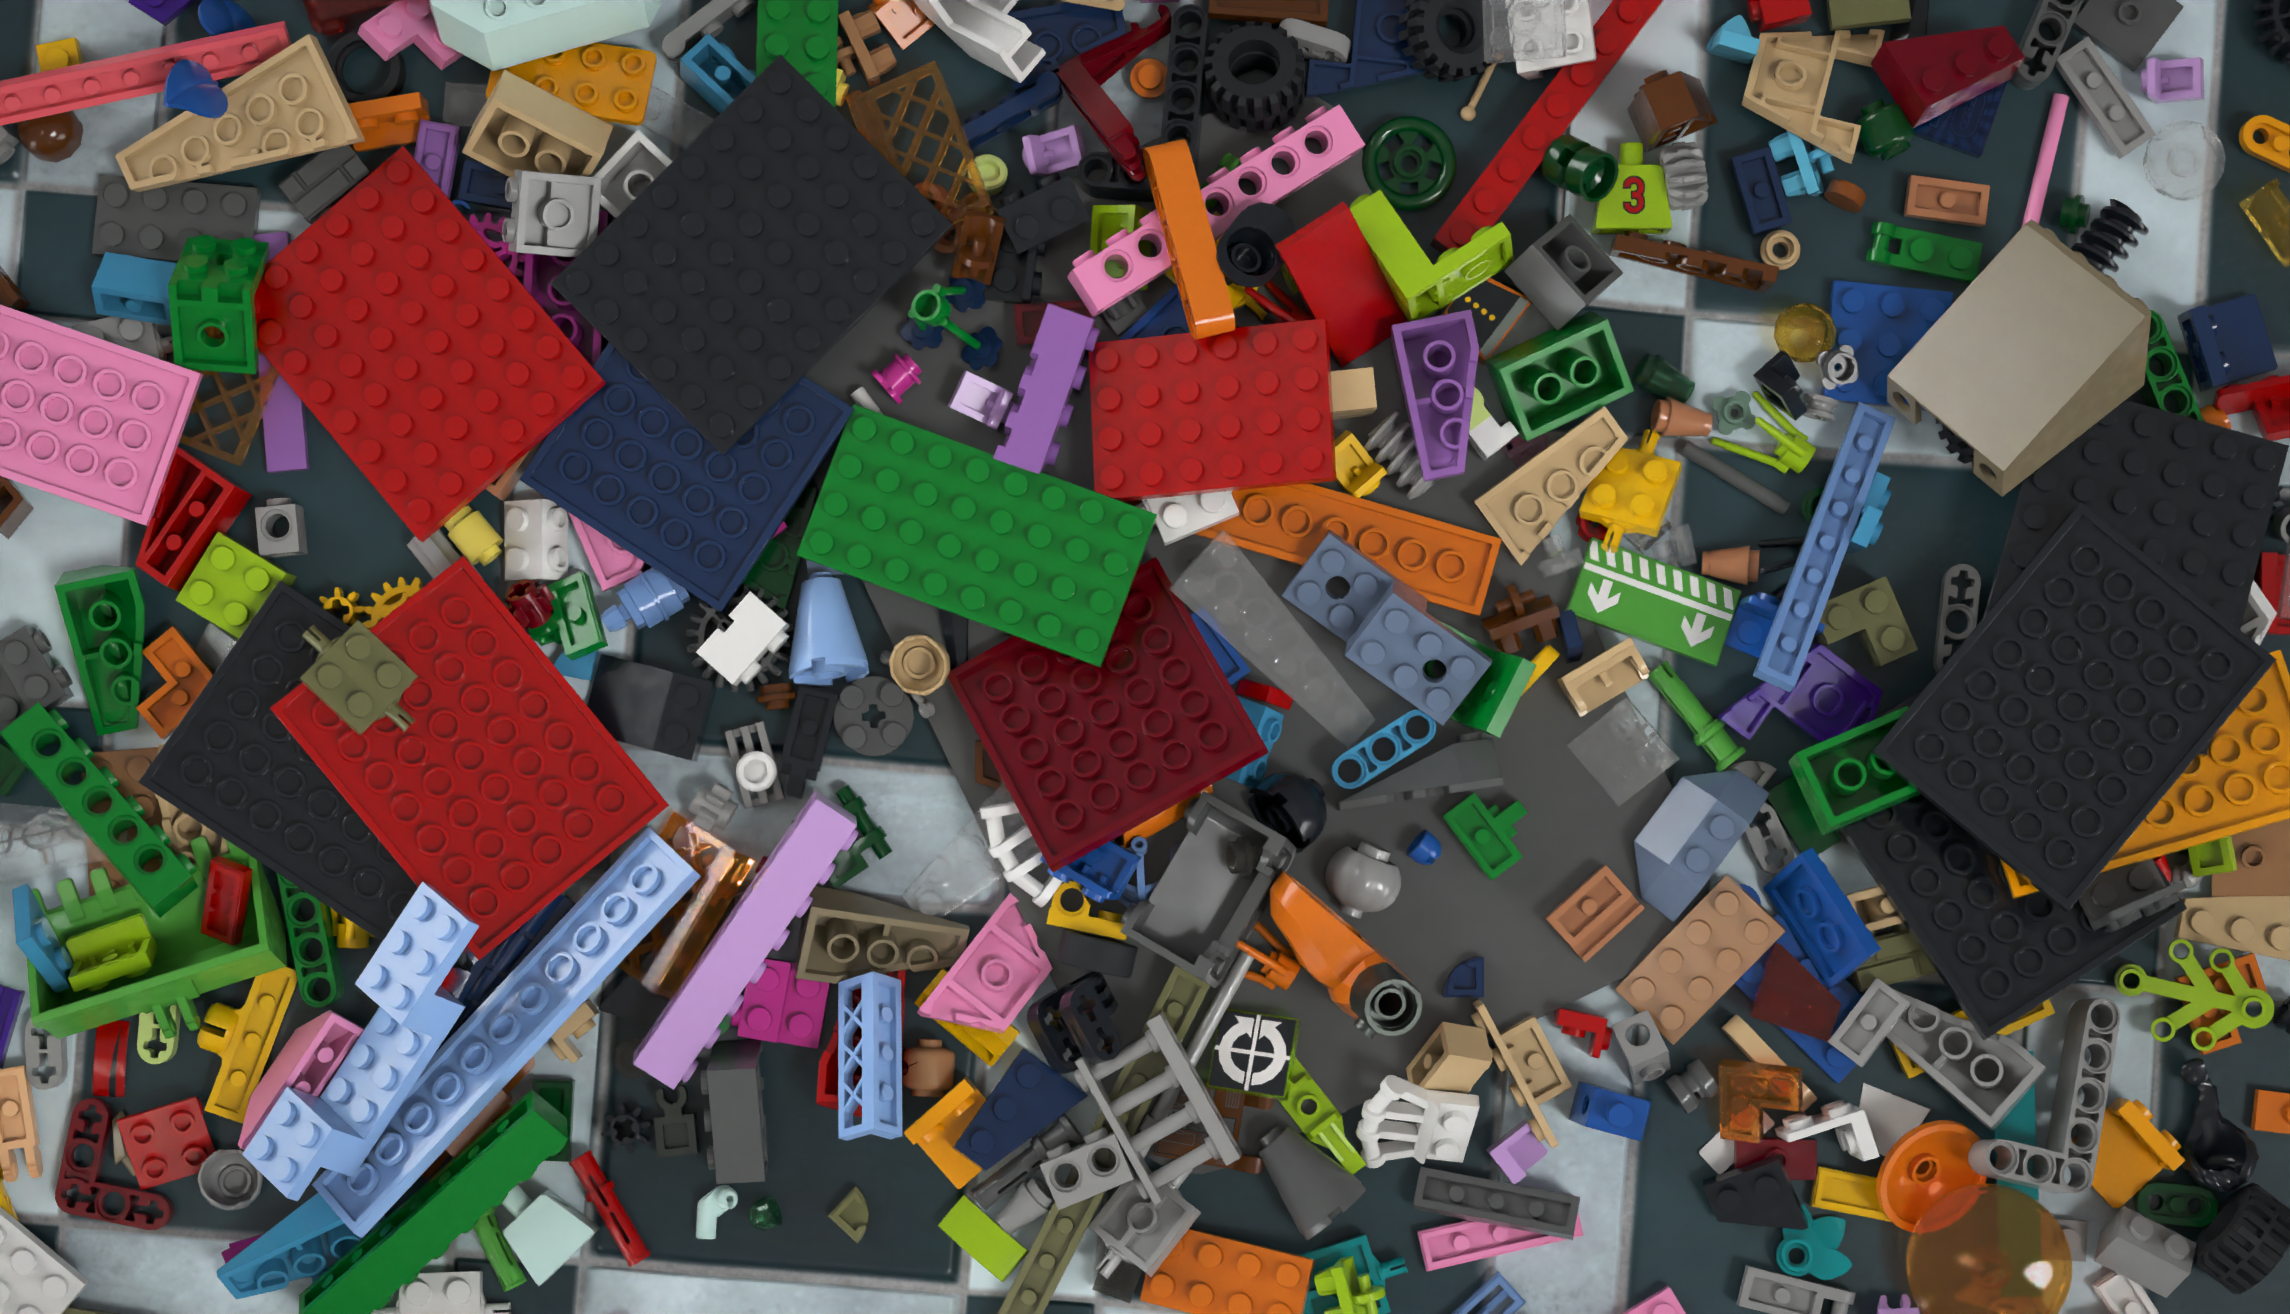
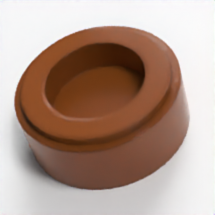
M1842 179L1831 180L1824 193V197L1831 204L1842 210L1854 213L1861 211L1867 199L1865 192L1860 187Z

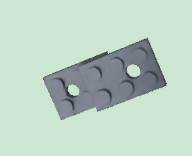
M1330 529L1282 592V597L1346 642L1345 656L1442 726L1492 664L1490 657L1426 612L1427 599ZM1335 576L1343 577L1348 581L1350 589L1343 595H1334L1327 589L1326 584L1328 580ZM1434 659L1444 663L1447 670L1439 678L1428 677L1423 671V666L1426 662Z

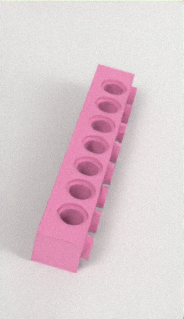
M1340 104L1329 111L1325 105L1305 117L1308 124L1297 131L1292 126L1284 129L1272 138L1275 144L1262 152L1258 146L1239 158L1242 164L1230 172L1226 167H1223L1206 179L1209 185L1201 189L1204 204L1207 199H1215L1223 206V215L1214 216L1206 209L1215 242L1223 236L1236 217L1248 206L1257 203L1277 204L1351 158L1365 146V143ZM1305 138L1318 140L1322 146V153L1313 154L1309 152L1305 146ZM1281 158L1286 161L1289 166V174L1282 175L1277 173L1272 167V159ZM1246 178L1251 180L1256 186V194L1247 195L1243 193L1239 188V179ZM1157 209L1139 220L1142 227L1130 234L1126 229H1123L1106 240L1108 248L1098 254H1095L1091 249L1072 262L1075 268L1071 270L1067 278L1093 318L1172 269ZM1141 240L1151 241L1157 248V256L1146 257L1141 254L1138 242ZM1105 262H1118L1123 267V277H1110L1105 271Z

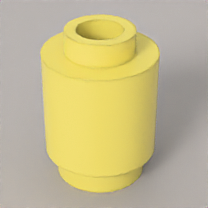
M469 505L462 508L444 525L449 531L447 536L471 565L480 562L483 566H486L502 552L499 546L503 539L478 510L474 512Z

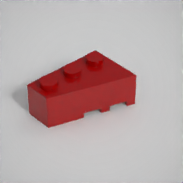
M178 446L162 487L154 517L151 518L149 526L146 528L135 565L166 587L181 592L217 532L224 534L228 532L252 494L193 453Z

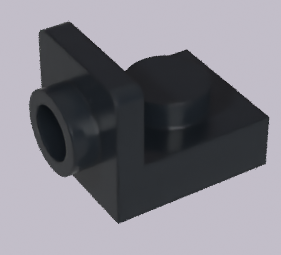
M1781 350L1753 376L1766 399L1796 421L1807 411L1800 398L1803 391L1796 382L1800 374L1789 354Z

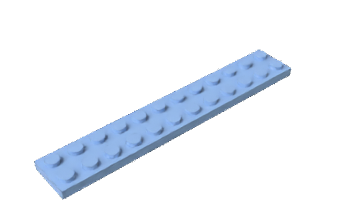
M650 827L633 842L434 1054L354 1177L326 1169L312 1184L355 1235L363 1238L701 877Z

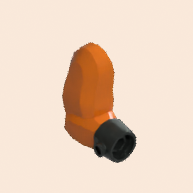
M1282 869L1270 887V915L1288 941L1300 965L1312 978L1327 988L1330 999L1343 1012L1354 1018L1356 1021L1353 1024L1370 1039H1373L1377 1033L1394 1037L1407 1033L1416 1025L1421 1016L1423 1004L1417 987L1384 953L1297 879Z

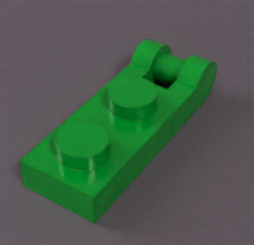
M1873 222L1871 235L1874 236L1872 249L1867 250L1865 262L1969 284L1976 279L1983 243L1899 227L1887 222ZM1890 240L1899 242L1897 254L1888 252Z

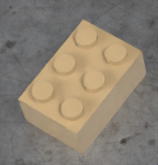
M504 70L474 121L462 153L514 178L515 169L590 177L604 154L613 126Z

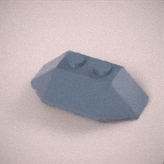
M1739 770L1681 777L1634 840L1641 899L1672 922H1675L1751 824L1770 793Z

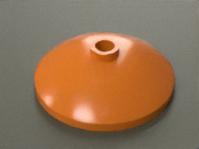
M1938 1120L1922 1124L1902 1136L1888 1151L1877 1176V1200L1886 1217L1899 1228L1915 1233L1940 1230L1960 1219L1977 1201L1987 1177L1975 1173L1968 1162L1970 1147L1981 1139L1967 1126L1949 1120Z

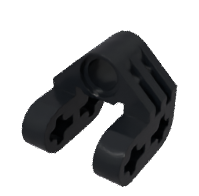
M1092 971L1050 992L1029 1007L1027 1012L1028 1025L1048 1064L1057 1073L1067 1074L1077 1070L1078 1067L1075 1061L1082 1056L1093 1064H1100L1115 1059L1121 1049L1119 1034L1109 1017L1115 1013L1119 1005L1102 973ZM1048 1013H1050L1053 1018L1049 1022V1025H1047L1044 1020V1018L1047 1017ZM1099 1038H1102L1104 1045L1099 1051L1096 1044L1100 1041ZM1069 1048L1072 1055H1070L1068 1057V1060L1066 1061L1063 1057V1054L1067 1051L1066 1049Z

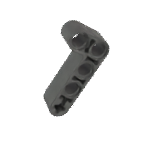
M2057 0L2038 1L2018 46L2026 58L2010 79L2013 85L2019 89L2030 90L2040 85L2049 77L2083 0H2071L2070 5L2061 4ZM2045 24L2053 29L2055 34L2054 41H2047L2041 37L2039 25ZM2036 53L2042 54L2036 59L2033 66V71L2036 73L2033 76L2029 75V67L2026 64Z

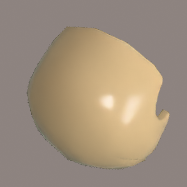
M910 635L894 646L889 658L890 674L904 692L926 696L944 685L950 672V656L944 645L937 639L928 635Z

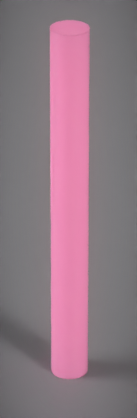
M2053 94L2022 227L2031 219L2037 224L2040 221L2069 101V96L2064 94Z

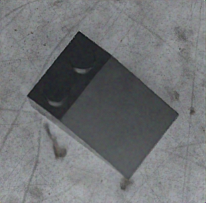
M601 654L587 706L616 741L697 762L717 687L715 683Z

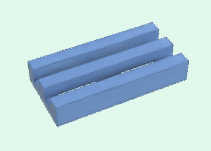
M1497 1271L1451 1314H1467L1498 1284L1502 1289L1475 1314H1489L1507 1296H1510L1513 1301L1499 1314H1514L1526 1301Z

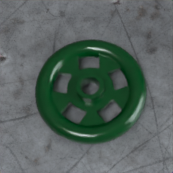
M1403 116L1391 119L1380 125L1370 135L1364 146L1362 170L1365 181L1373 193L1381 190L1395 209L1414 211L1433 205L1447 193L1455 178L1457 161L1451 140L1439 126L1424 118ZM1398 134L1404 144L1398 146L1390 153L1384 143L1392 136ZM1419 134L1424 135L1433 142V146L1428 152H1425L1420 146L1413 144ZM1404 158H1412L1416 163V168L1412 171H1407L1403 169L1401 161ZM1388 162L1393 178L1382 181L1377 165ZM1429 162L1441 165L1436 181L1425 177ZM1417 182L1418 194H1401L1400 183L1412 184Z

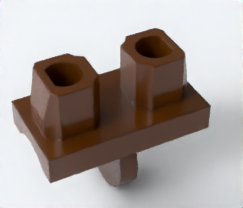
M975 207L973 211L966 209L951 277L971 278L982 284H991L1005 224L1004 217H999L996 211Z
M1510 584L1505 586L1508 598L1494 603L1498 613L1481 619L1485 632L1495 642L1500 652L1512 654L1523 648L1518 632L1531 627L1537 642H1545L1556 638L1558 632L1555 618L1560 617V613L1556 603L1553 604L1549 595L1536 599L1532 589L1519 594L1515 585Z

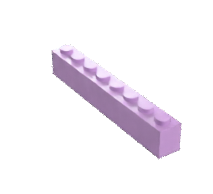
M815 790L635 1050L633 1065L673 1090L680 1080L687 1082L691 1078L699 1064L695 1059L702 1048L705 1047L709 1050L716 1042L722 1030L718 1025L726 1014L732 1017L744 1000L741 992L749 981L755 984L759 980L767 966L764 959L770 950L778 951L790 933V930L786 927L794 916L801 918L810 906L813 898L809 894L817 883L821 885L826 883L836 867L832 861L840 850L848 851L856 840L859 833L855 830L857 827L856 816Z

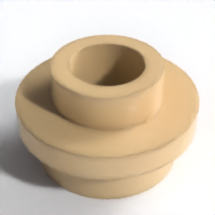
M1776 230L1769 233L1760 245L1761 259L1765 264L1778 266L1779 270L1790 268L1797 262L1800 256L1798 239L1792 233L1785 230ZM1775 244H1781L1785 247V257L1779 258L1774 255L1773 246Z

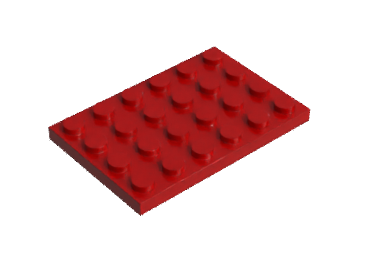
M1325 318L1235 328L1234 331L1197 340L1193 339L1191 333L1098 342L1095 344L1093 352L1089 351L1094 492L1122 502L1336 481L1329 329Z

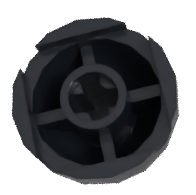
M1286 771L1266 777L1249 791V793L1254 794L1249 799V805L1257 821L1286 837L1296 847V853L1303 852L1321 834L1327 821V809L1323 799L1325 797L1324 790L1316 780L1312 778L1307 779L1300 774Z

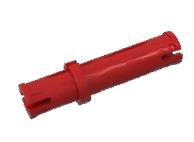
M589 1150L570 1161L569 1165L573 1168L587 1193L584 1195L588 1203L592 1201L609 1233L625 1257L627 1265L632 1267L650 1256V1250L648 1251L632 1220L613 1190L615 1187L612 1179L607 1180L592 1155V1151ZM590 1175H591V1176L593 1177V1179L595 1180L596 1184H597L598 1187H599V1190H598V1188L595 1186V1184H594L593 1180L591 1179ZM601 1193H602V1195L605 1197V1199H606V1201H607V1203H608L609 1205H607V1204L605 1203L604 1199H603L602 1196H601ZM611 1212H613L616 1216L617 1220L619 1221L621 1227L623 1228L630 1242L626 1239L625 1235L623 1234L621 1228L619 1227Z

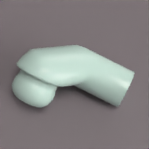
M728 1185L716 1186L698 1201L696 1238L716 1239L717 1217L728 1209H733L738 1202V1194L733 1188Z

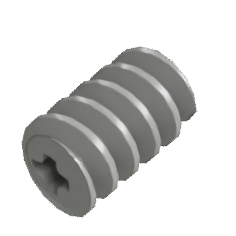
M1397 409L1367 435L1369 439L1364 449L1367 452L1377 448L1380 449L1375 458L1376 463L1379 464L1387 460L1391 461L1386 469L1387 475L1401 473L1396 486L1400 488L1411 484L1412 486L1407 494V498L1411 500L1421 496L1440 479L1424 482L1413 435L1405 436L1410 423L1408 421L1398 425L1394 423L1400 413Z

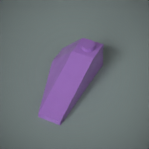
M1471 309L1392 325L1390 338L1424 482L1464 474L1479 345Z

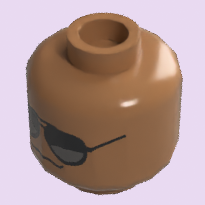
M919 1038L918 1046L909 1047L904 1051L902 1084L911 1089V1095L943 1097L944 1091L953 1087L955 1053L949 1048H943L941 1039Z

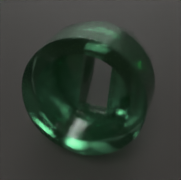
M766 1196L752 1204L748 1217L750 1224L755 1229L767 1231L782 1225L780 1208L772 1196Z

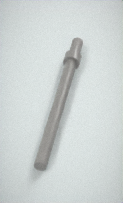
M1240 950L1185 1050L1194 1067L1254 960L1253 957ZM1172 1086L1162 1092L1151 1114H1146L1138 1128L1141 1132L1168 1117L1183 1089L1182 1086L1177 1089ZM1152 1145L1140 1151L1143 1158L1146 1157Z

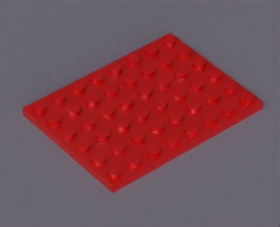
M404 146L265 265V270L254 295L257 345L259 350L421 542L426 541L607 384Z
M464 555L369 630L418 676L403 692L398 703L413 719H416L405 732H402L389 717L385 716L375 721L359 736L303 683L270 708L416 886L419 887L422 881L434 886L479 925V928L467 944V947L478 960L493 950L669 806Z

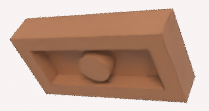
M1911 175L1908 177L1903 217L1983 227L1986 225L1990 185Z

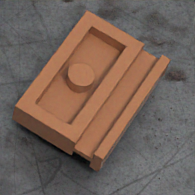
M1604 864L1545 917V920L1576 952L1583 962H1587L1645 908L1608 866Z

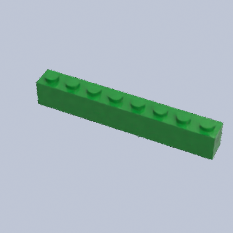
M531 1089L299 1295V1314H370L374 1310L382 1309L389 1302L395 1291L403 1284L408 1285L413 1282L421 1269L429 1261L440 1258L454 1239L461 1233L466 1234L471 1231L477 1224L479 1217L491 1207L496 1208L499 1206L513 1187L520 1181L525 1182L530 1179L537 1170L538 1165L549 1156L557 1155L564 1148L568 1140L566 1117Z

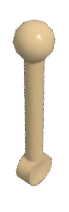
M1502 48L1500 53L1493 55L1497 60L1491 66L1486 67L1468 106L1461 109L1460 116L1464 121H1472L1475 118V107L1494 68L1505 57L1504 48Z

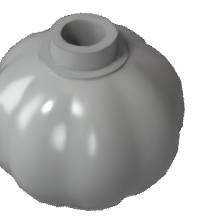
M1361 841L1359 848L1346 846L1330 858L1325 872V880L1329 892L1340 902L1339 911L1360 919L1363 912L1382 911L1396 900L1401 889V875L1398 866L1389 861L1390 851L1372 843Z

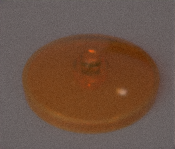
M1975 1184L1953 1190L1942 1196L1921 1215L1913 1228L1907 1245L1906 1274L1913 1298L1923 1314H2058L2070 1289L2072 1258L2069 1244L2059 1223L2051 1212L2038 1200L2025 1192L2005 1185Z

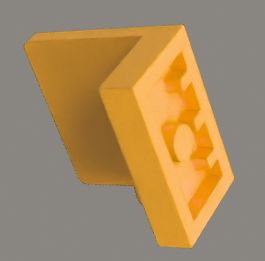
M967 1076L903 1132L913 1145L918 1143L957 1189H961L982 1171V1169L952 1148L986 1100L985 1096Z

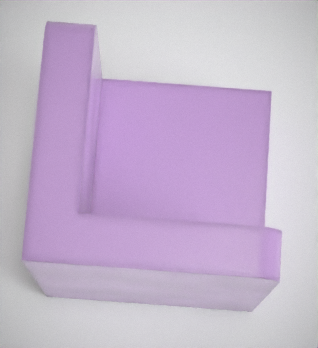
M1524 1120L1486 1149L1514 1185L1527 1175L1525 1173L1527 1169L1547 1154V1149L1541 1142L1538 1143L1531 1131L1532 1128Z

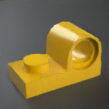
M1075 881L1062 883L1055 891L1046 924L1126 941V935L1120 932L1124 926L1121 923L1122 914L1099 910L1098 917L1090 916L1091 904L1089 905L1085 897L1083 906L1079 910H1066L1061 904V895L1069 888H1075L1081 892Z

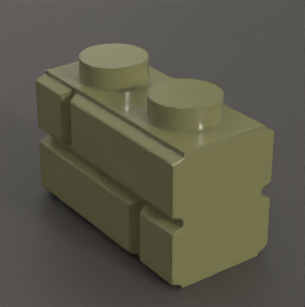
M1904 923L1891 926V932L1877 935L1876 930L1871 931L1881 950L1851 974L1857 991H1867L1876 978L1890 985L1937 973Z

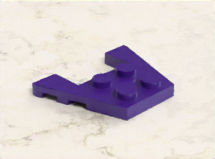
M1816 643L1810 647L1796 686L1791 692L1764 681L1721 712L1717 719L1744 739L1750 740L1772 708H1774L1820 743L1873 721L1883 691L1825 646Z

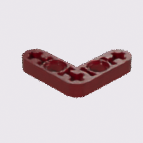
M92 1097L80 1101L75 1106L71 1117L55 1191L57 1206L68 1214L145 1230H157L167 1226L175 1214L173 1201L167 1195L161 1192L141 1190L137 1187L100 1180L112 1127L113 1109L105 1099L100 1097ZM95 1105L96 1113L102 1115V1120L93 1123L91 1134H99V1139L78 1137L79 1131L82 1133L87 1132L90 1125V1119L84 1117V1111L91 1110ZM80 1144L89 1145L95 1153L94 1161L88 1167L80 1166L75 1161L74 1152ZM77 1184L79 1185L80 1193L94 1195L96 1194V1188H99L100 1191L95 1198V1211L91 1210L94 1201L81 1200L73 1205V1198L67 1196V1190L74 1189ZM110 1192H118L125 1199V1208L120 1214H112L105 1207V1199ZM135 1196H139V1200L136 1203L139 1206H150L157 1201L158 1209L164 1210V1215L155 1218L153 1222L151 1221L150 1213L137 1211L134 1212V1219L130 1218L135 1208Z

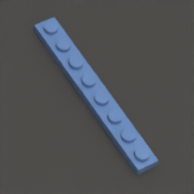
M1861 402L1854 408L1753 673L1754 677L1788 692L1795 688L1894 425L1895 417Z

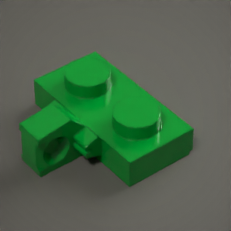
M580 571L547 585L555 597L551 601L554 609L550 619L538 628L529 629L531 638L539 643L540 646L552 642L558 645L563 644L565 655L572 661L608 646L589 575L584 571Z
M1473 792L1442 816L1491 881L1523 858V855L1510 840V838L1517 834L1512 824L1528 813L1518 799L1502 811L1496 804L1487 809L1475 792Z

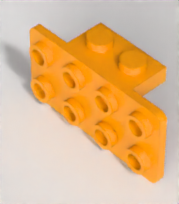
M591 43L501 70H491L486 89V98L488 99L501 74L506 70L608 124L615 122L638 126L645 120L657 59L652 51Z

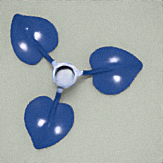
M202 0L198 6L199 21L210 36L257 27L249 13L232 0ZM180 60L171 68L167 76L164 88V107L183 109L206 118H220L228 108L227 97L221 88L228 84L220 80L212 81L209 71L203 65L192 60Z

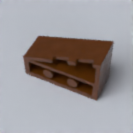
M1663 70L1645 78V84L1639 87L1640 91L1634 95V100L1627 109L1639 139L1643 143L1645 153L1718 123L1700 79L1682 71L1668 75L1667 70Z

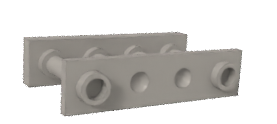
M1163 1011L1148 1019L1146 1024L1149 1029L1144 1032L1145 1036L1121 1049L1115 1059L1091 1065L1082 1056L1075 1061L1078 1069L1074 1071V1075L1085 1093L1091 1090L1138 1174L1133 1179L1138 1191L1145 1200L1150 1197L1154 1205L1162 1202L1165 1197L1160 1188L1162 1185L1213 1157L1215 1160L1222 1158L1227 1166L1242 1156L1241 1149ZM1152 1050L1155 1053L1162 1050L1169 1063L1168 1066L1164 1067L1165 1072L1111 1101L1100 1080ZM1172 1086L1176 1089L1182 1086L1189 1101L1184 1103L1185 1108L1133 1137L1130 1135L1120 1115ZM1191 1122L1195 1124L1202 1122L1209 1134L1204 1139V1144L1151 1172L1140 1153L1141 1150Z

